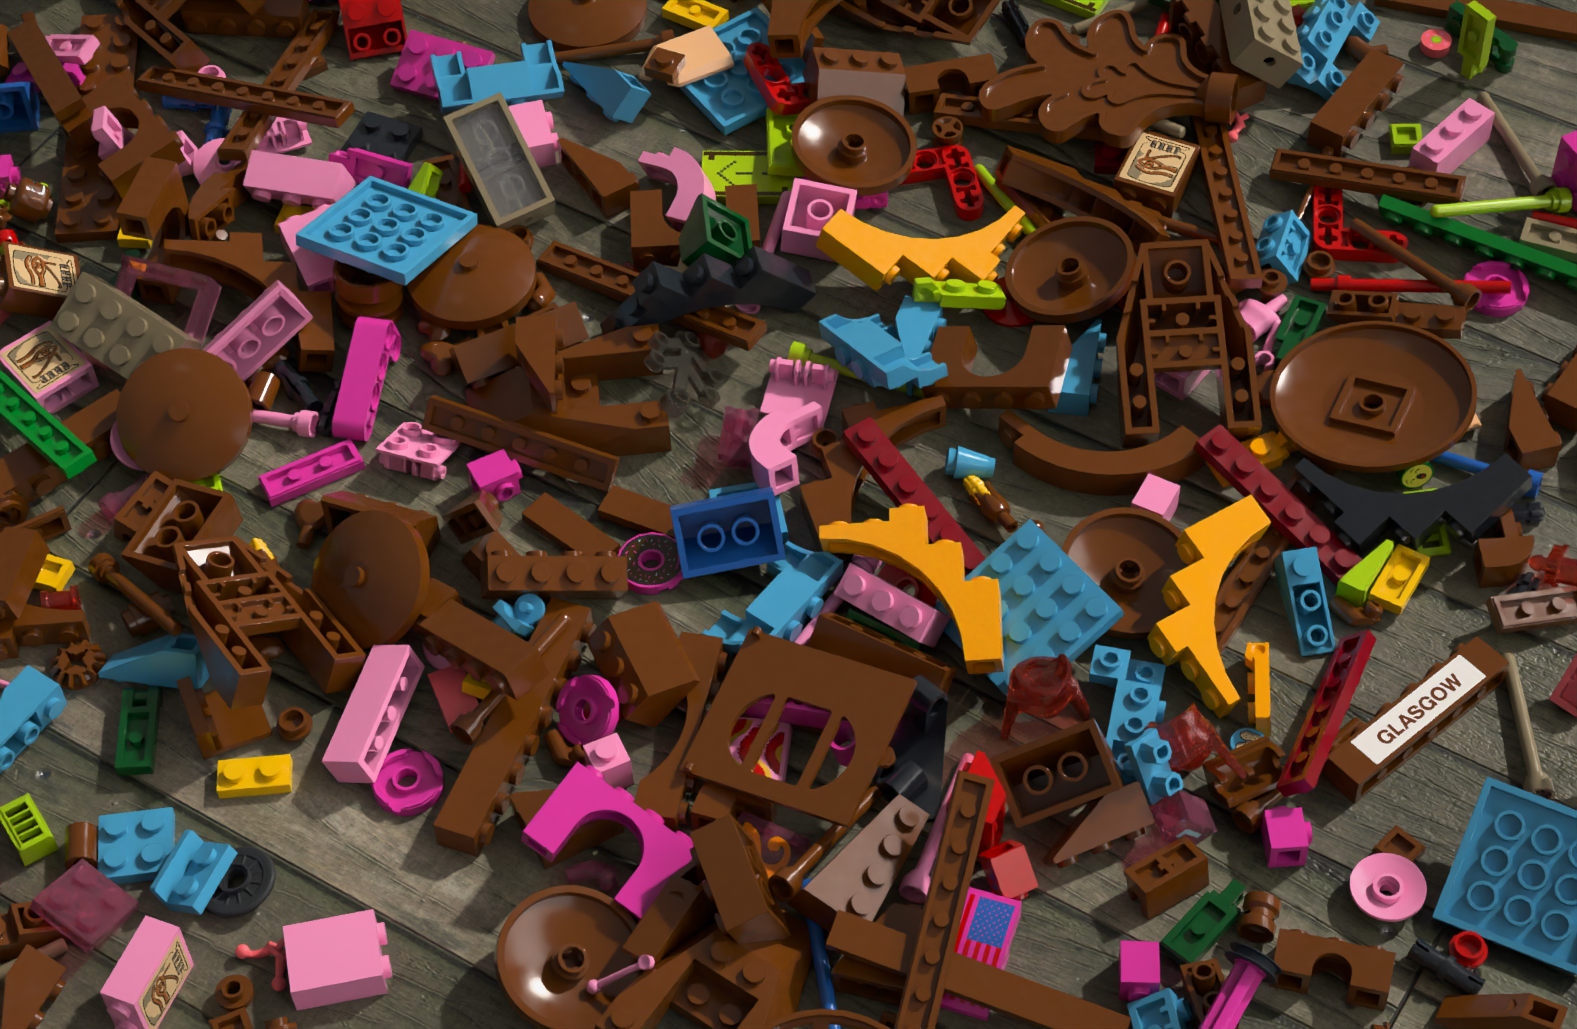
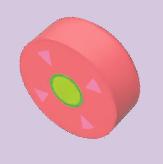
M1440 29L1427 30L1421 36L1420 50L1423 54L1432 58L1444 57L1450 52L1452 38L1447 32Z

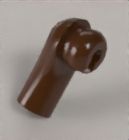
M1349 36L1343 43L1345 52L1359 63L1371 49L1389 56L1386 44L1370 46L1358 36Z
M541 272L537 273L535 291L532 295L533 297L527 303V307L533 313L551 305L556 297L553 287Z
M1336 595L1328 604V609L1351 626L1375 625L1381 620L1380 615L1383 613V606L1375 600L1367 601L1364 607H1354L1340 595Z
M558 729L551 730L544 735V740L557 764L573 768L578 761L584 767L586 766L583 745L586 744L583 743L580 746L577 743L574 747L567 746L561 731Z

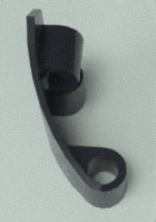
M918 675L913 678L917 681V686L888 745L894 750L896 756L895 763L885 769L878 767L872 781L879 786L882 796L887 802L890 803L900 794L930 814L926 822H933L940 810L949 697L947 693L924 676Z

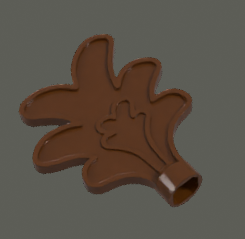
M1112 10L1100 15L1091 23L1087 32V47L1075 41L1058 20L1043 18L1034 22L1025 37V56L1028 65L1016 67L996 75L986 82L979 91V112L987 121L997 122L1039 108V132L1050 143H1063L1085 129L1098 125L1099 137L1104 143L1116 148H1128L1136 142L1142 132L1150 125L1170 117L1183 115L1202 116L1206 122L1231 125L1235 117L1238 101L1239 75L1212 72L1210 75H1207L1197 70L1187 58L1186 41L1177 34L1157 35L1143 45L1136 35L1134 22L1129 13L1124 10Z

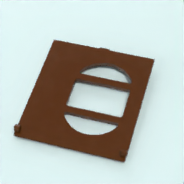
M755 626L753 629H749L679 770L689 776L849 829L877 768H889L895 763L896 756L894 750L888 745L917 686V681L763 633L760 627ZM775 697L743 763L737 765L732 758L730 750V737L735 723L752 705ZM788 701H794L831 713L797 785H791L753 772ZM847 720L855 734V750L851 762L845 771L832 782L810 789L842 721Z

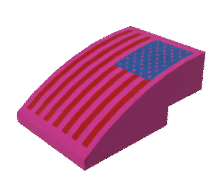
M969 887L954 952L1005 970L1009 959L1010 947L1021 917L1022 902ZM943 993L940 1008L984 1021L988 1020L991 1011L947 993Z

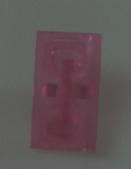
M730 406L725 407L718 460H727L728 467L746 468L748 462H751L749 439L752 430L758 424L759 408L744 410L741 408L735 409Z

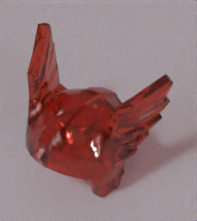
M1060 654L1057 658L1047 656L1031 657L1013 667L1009 677L1001 739L1008 740L1017 714L1023 712L1036 717L1052 719L1064 710L1070 702L1085 720L1090 717L1088 703L1083 696L1078 681L1072 675V664L1065 654Z
M1194 702L1191 703V706L1185 712L1159 726L1151 721L1144 728V730L1156 728L1160 739L1169 742L1172 754L1168 762L1172 772L1178 774V771L1197 770L1213 751L1235 774L1242 779L1247 777V773L1224 744L1210 720H1207L1198 711ZM1176 794L1161 799L1163 812H1170Z

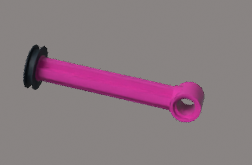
M1231 942L1230 947L1232 951H1226L1224 955L1234 966L1198 1029H1235L1260 982L1276 984L1277 979L1274 974L1281 975L1282 969L1262 952L1248 945Z

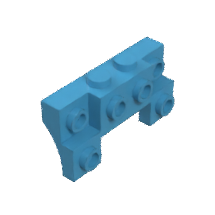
M1346 0L1314 1L1313 5L1303 14L1302 18L1304 21L1302 25L1296 29L1303 65L1287 80L1288 83L1308 88L1326 101L1330 99L1347 79L1333 65V62L1348 34L1350 36H1358L1368 43L1380 24V21L1360 1L1353 6Z
M547 40L546 43L531 45L521 43L522 61L471 67L466 69V73L461 51H457L456 54L436 57L435 54L430 55L434 86L437 88L441 113L458 111L499 92L502 93L508 106L538 100L562 98L565 91L562 76L556 63L552 41Z
M834 314L818 321L821 338L835 348L838 362L842 366L849 368L855 373L857 378L863 379L873 388L884 386L891 390L903 386L908 381H911L918 388H922L948 376L946 364L941 363L938 365L934 362L929 351L918 356L905 357L903 344L894 338L896 337L894 325L886 326L883 324L879 314L862 319H848Z
M787 541L785 543L786 559L767 563V571L776 576V578L745 610L746 620L723 610L721 618L709 631L705 629L702 635L722 637L724 652L729 653L730 658L734 653H738L749 629H753L755 626L760 627L763 633L788 641H795L805 623L810 618L814 619L822 610L824 605L822 596L843 575V561L827 551L813 552Z
M1095 645L1089 682L1103 684L1116 689L1107 737L1105 739L1112 750L1124 783L1136 781L1135 776H1127L1123 769L1124 763L1129 760L1124 745L1139 738L1148 728H1155L1156 722L1163 723L1166 701H1160L1166 665L1130 659V650Z

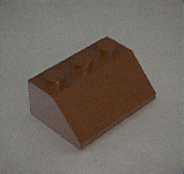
M812 47L802 74L811 104L831 96L856 95L882 102L904 117L906 73L899 53Z
M174 478L123 550L121 556L162 589L183 594L172 551L173 543L233 536L242 523L243 518L231 493Z
M344 490L325 494L320 500L329 534L342 521L356 513L379 510L400 516L412 524L425 544L429 559L441 538L437 516L424 510L417 511L402 507L395 502H384L370 498L362 493L355 494Z
M653 601L607 617L585 640L604 679L608 680L615 689L619 701V709L625 720L655 728L700 682L694 667L659 602Z
M1094 718L989 758L993 770L1006 793V803L1016 828L1120 790L1125 784L1112 750Z
M727 814L690 832L689 834L694 844V847L690 848V854L697 868H703L706 879L702 881V885L711 902L715 901L719 912L715 913L714 917L723 935L729 933L739 944L784 940L791 937L792 935L777 897L768 886L769 877L756 843L731 814Z

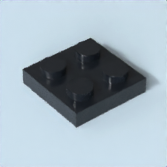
M367 111L341 148V151L347 152V148H359L406 162L424 136L421 126Z

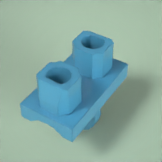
M530 593L519 597L515 602V606L499 600L493 606L499 615L492 622L519 638L526 640L528 637L531 638L536 629L532 624L538 623L543 618L545 604L540 597Z
M1148 728L1139 738L1124 745L1129 760L1124 763L1123 769L1127 776H1135L1136 781L1140 782L1148 805H1154L1162 798L1171 797L1183 789L1184 784L1180 774L1172 772L1168 762L1172 754L1169 742L1160 739L1156 728Z

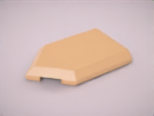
M709 25L653 46L638 77L642 80H652L651 77L645 76L644 66L657 47L685 55L686 64L673 84L667 82L668 85L682 87L734 67V62L729 51Z

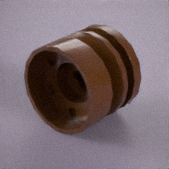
M334 261L333 277L336 289V314L343 324L354 329L356 320L360 316L392 320L394 324L400 320L404 314L402 284L395 283L373 273H368L346 263Z

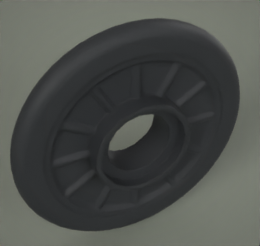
M254 847L233 848L237 855L205 907L207 912L221 918L239 917L255 910L267 899L275 884L276 869L272 859L264 851ZM245 876L244 882L239 887L234 889L228 888L229 882L234 877Z

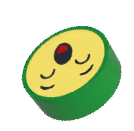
M1428 461L1418 466L1398 470L1397 476L1405 488L1413 489L1425 485L1432 478L1434 471Z

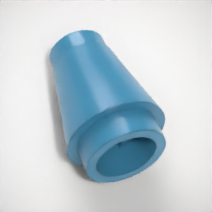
M958 445L956 449L948 448L944 474L952 475V479H964L968 475H975L978 478L993 477L995 458Z

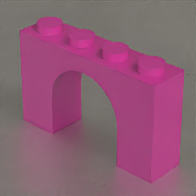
M577 761L523 830L521 841L549 862H552L575 831L588 822L606 819L616 821L627 827L638 841L641 861L636 871L614 898V901L625 908L638 925L670 877L693 860L690 848L694 844L692 839L681 831L674 833L663 825L664 819L651 809L644 811L633 803L634 797L625 789L618 786L614 789L603 781L604 775L591 765L584 767Z

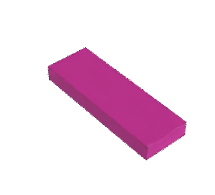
M349 438L262 474L257 478L271 507H274L365 469V465L354 443Z

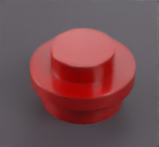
M1463 931L1451 939L1448 953L1456 957V962L1466 969H1474L1485 962L1488 948L1484 939L1478 933Z

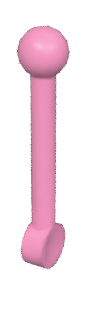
M641 955L638 962L598 981L595 979L588 981L586 990L594 995L599 993L602 987L640 969L649 971L654 967V958L650 955Z

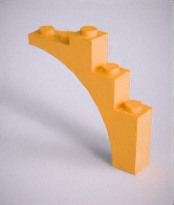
M1015 205L1002 218L981 230L958 237L926 239L910 238L885 232L861 222L840 209L822 228L815 246L876 292L885 282L889 285L892 284L898 275L911 284H914L915 278L931 277L935 281L944 282L947 277L959 279L965 283H978L981 280L995 282L999 276L995 272L1001 261L999 258L1006 249L1004 244L1008 240L1013 243L1022 232L1024 227L1020 223L1025 212Z
M1252 495L1184 529L1175 546L1181 560L1189 564V566L1171 575L1161 590L1165 603L1176 613L1157 622L1147 637L1152 652L1155 656L1161 658L1167 667L1177 661L1180 662L1181 669L1186 678L1194 682L1201 692L1204 704L1210 710H1213L1219 719L1231 713L1240 697L1226 674L1217 648L1214 626L1216 595L1227 566L1241 551L1262 538L1271 524V521Z
M902 504L898 508H889V521L868 519L863 523L852 524L844 521H834L829 525L819 526V539L823 551L855 554L878 559L902 569L923 583L942 602L956 624L963 644L968 674L1004 672L998 579H991L986 576H978L972 578L971 581H965L964 554L961 542L939 540L934 544H928V519L924 506Z

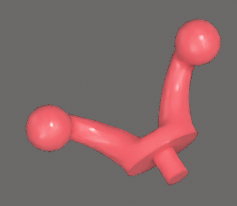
M1237 111L1235 112L1233 122L1236 124L1228 132L1230 143H1235L1238 140V133L1246 127L1243 121L1249 118L1247 113L1240 116Z
M280 939L277 944L269 941L266 946L254 951L250 950L245 944H240L236 947L235 955L240 959H258L274 955L276 958L275 978L272 980L271 986L275 991L285 989L286 980L283 976L287 959L286 951L283 949L285 946L284 939Z

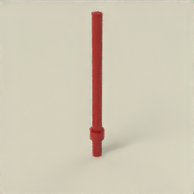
M1337 275V278H1311V291L1348 290L1447 293L1429 280L1351 279V275ZM1453 280L1458 284L1470 283L1480 289L1482 294H1511V281Z

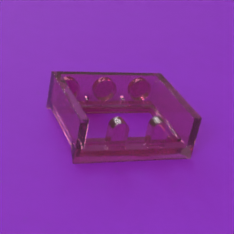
M121 254L122 266L114 287L131 297L137 276L198 290L184 332L201 343L199 348L201 350L222 286L207 275Z

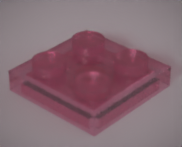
M82 858L33 898L30 909L85 952L89 953L137 911L140 902Z

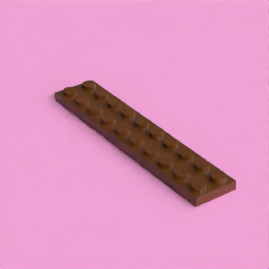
M123 13L86 15L81 17L79 35H94L100 42V45L93 53L92 59L86 65H79L83 75L86 76L81 86H75L82 98L115 76L125 85L130 83L136 90L141 38L124 23ZM127 128V129H126V130H128L129 132L132 133V128ZM68 138L66 139L55 229L58 243L112 240L118 237L120 224L116 211L122 199L109 186L97 165L103 161L98 156L100 144L98 141L80 153Z

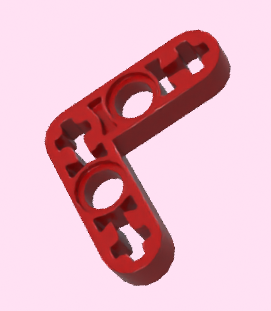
M755 42L747 47L743 59L744 65L771 111L783 116L796 115L811 105L810 99L803 95L808 94L805 82L791 84L778 59L771 58L769 46ZM764 76L773 77L777 82L769 81Z
M960 145L916 151L913 168L908 177L899 185L945 178L956 215L965 221L979 219L983 214L984 198L969 151ZM954 159H957L958 163H960L959 168H956ZM921 162H929L933 166L928 169H922L917 165ZM960 179L968 180L970 184L967 186H958L954 182ZM969 197L972 207H968V204L965 203V198Z
M1322 186L1314 187L1312 198L1313 252L1325 251L1333 257V260L1377 263L1400 262L1380 248H1374V244L1351 229L1343 228V191L1341 189ZM1325 195L1330 196V204H1325ZM1329 216L1334 218L1335 222L1327 224L1320 221L1319 218ZM1376 230L1407 250L1408 240L1400 232ZM1324 236H1330V245H1325ZM1360 241L1367 244L1368 247L1357 249L1353 247L1352 243Z

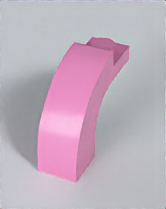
M106 106L94 109L91 132L93 137L100 142L98 156L105 160L126 146L134 138L135 134L126 130ZM181 130L176 133L184 144L180 149L186 160L178 165L180 175L183 177L194 173L193 162L198 149Z
M674 147L670 156L661 152L656 154L642 152L638 163L650 179L678 186L676 197L665 216L674 229L681 233L698 195L702 193L716 201L714 188L698 162L689 153Z
M815 401L788 414L781 409H777L760 420L751 432L749 448L753 477L760 488L772 487L774 496L800 484L797 456L791 451L810 442L814 432L824 428L822 407Z

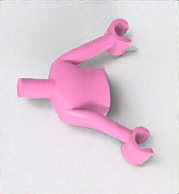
M1284 294L1275 296L1266 304L1254 299H1246L1238 303L1245 323L1249 325L1252 331L1253 342L1264 333L1269 332L1263 350L1255 355L1256 368L1260 365H1265L1264 371L1273 370L1275 360L1272 354L1274 338L1282 323L1276 312L1288 303Z

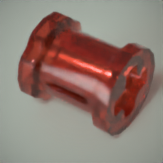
M76 584L62 591L48 592L47 589L40 591L42 608L82 610L80 592Z

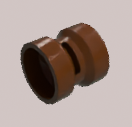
M1248 892L1244 897L1242 906L1245 914L1239 918L1237 926L1239 936L1257 944L1272 942L1277 927L1274 920L1279 918L1282 906L1281 901L1276 896L1267 892Z

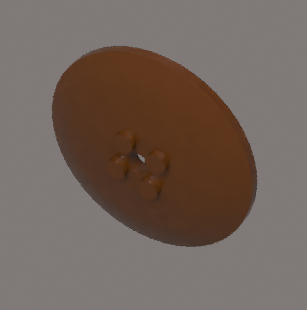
M1361 321L1342 324L1325 329L1306 338L1281 360L1275 370L1270 386L1271 413L1276 426L1285 439L1297 450L1315 461L1354 472L1381 473L1398 471L1421 465L1440 456L1453 447L1468 430L1474 418L1477 405V385L1474 374L1465 358L1452 345L1426 330L1388 321ZM1370 404H1377L1380 406L1376 409L1367 408V406H1369Z

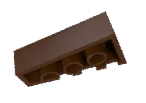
M1170 0L1167 34H1177L1184 38L1189 62L1197 70L1207 75H1210L1212 72L1239 75L1236 111L1265 100L1266 85L1268 83L1231 64L1221 9L1215 0Z

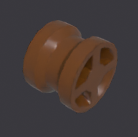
M944 116L934 121L932 125V148L950 145L963 146V124L961 121L951 116Z

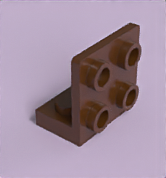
M190 676L176 681L204 760L272 735L262 704L230 709L216 689L207 693L203 692L202 687L194 689Z

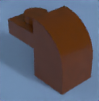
M1512 508L1506 511L1494 523L1492 530L1494 538L1477 540L1472 561L1479 588L1511 585L1517 582L1520 576L1527 571L1534 547V536H1523L1522 526L1520 522H1515Z
M706 782L700 789L691 809L692 829L695 831L727 814H731L735 819L741 817L772 826L777 815L776 804Z

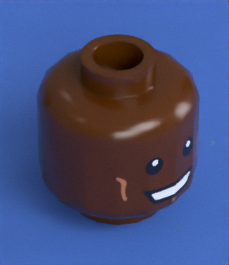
M22 177L16 184L9 183L3 200L8 202L9 214L29 223H36L40 219H46L51 210L54 197L50 196V190L47 186Z

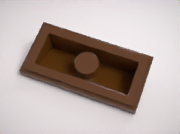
M63 505L14 526L15 528L37 530L44 542L72 529Z

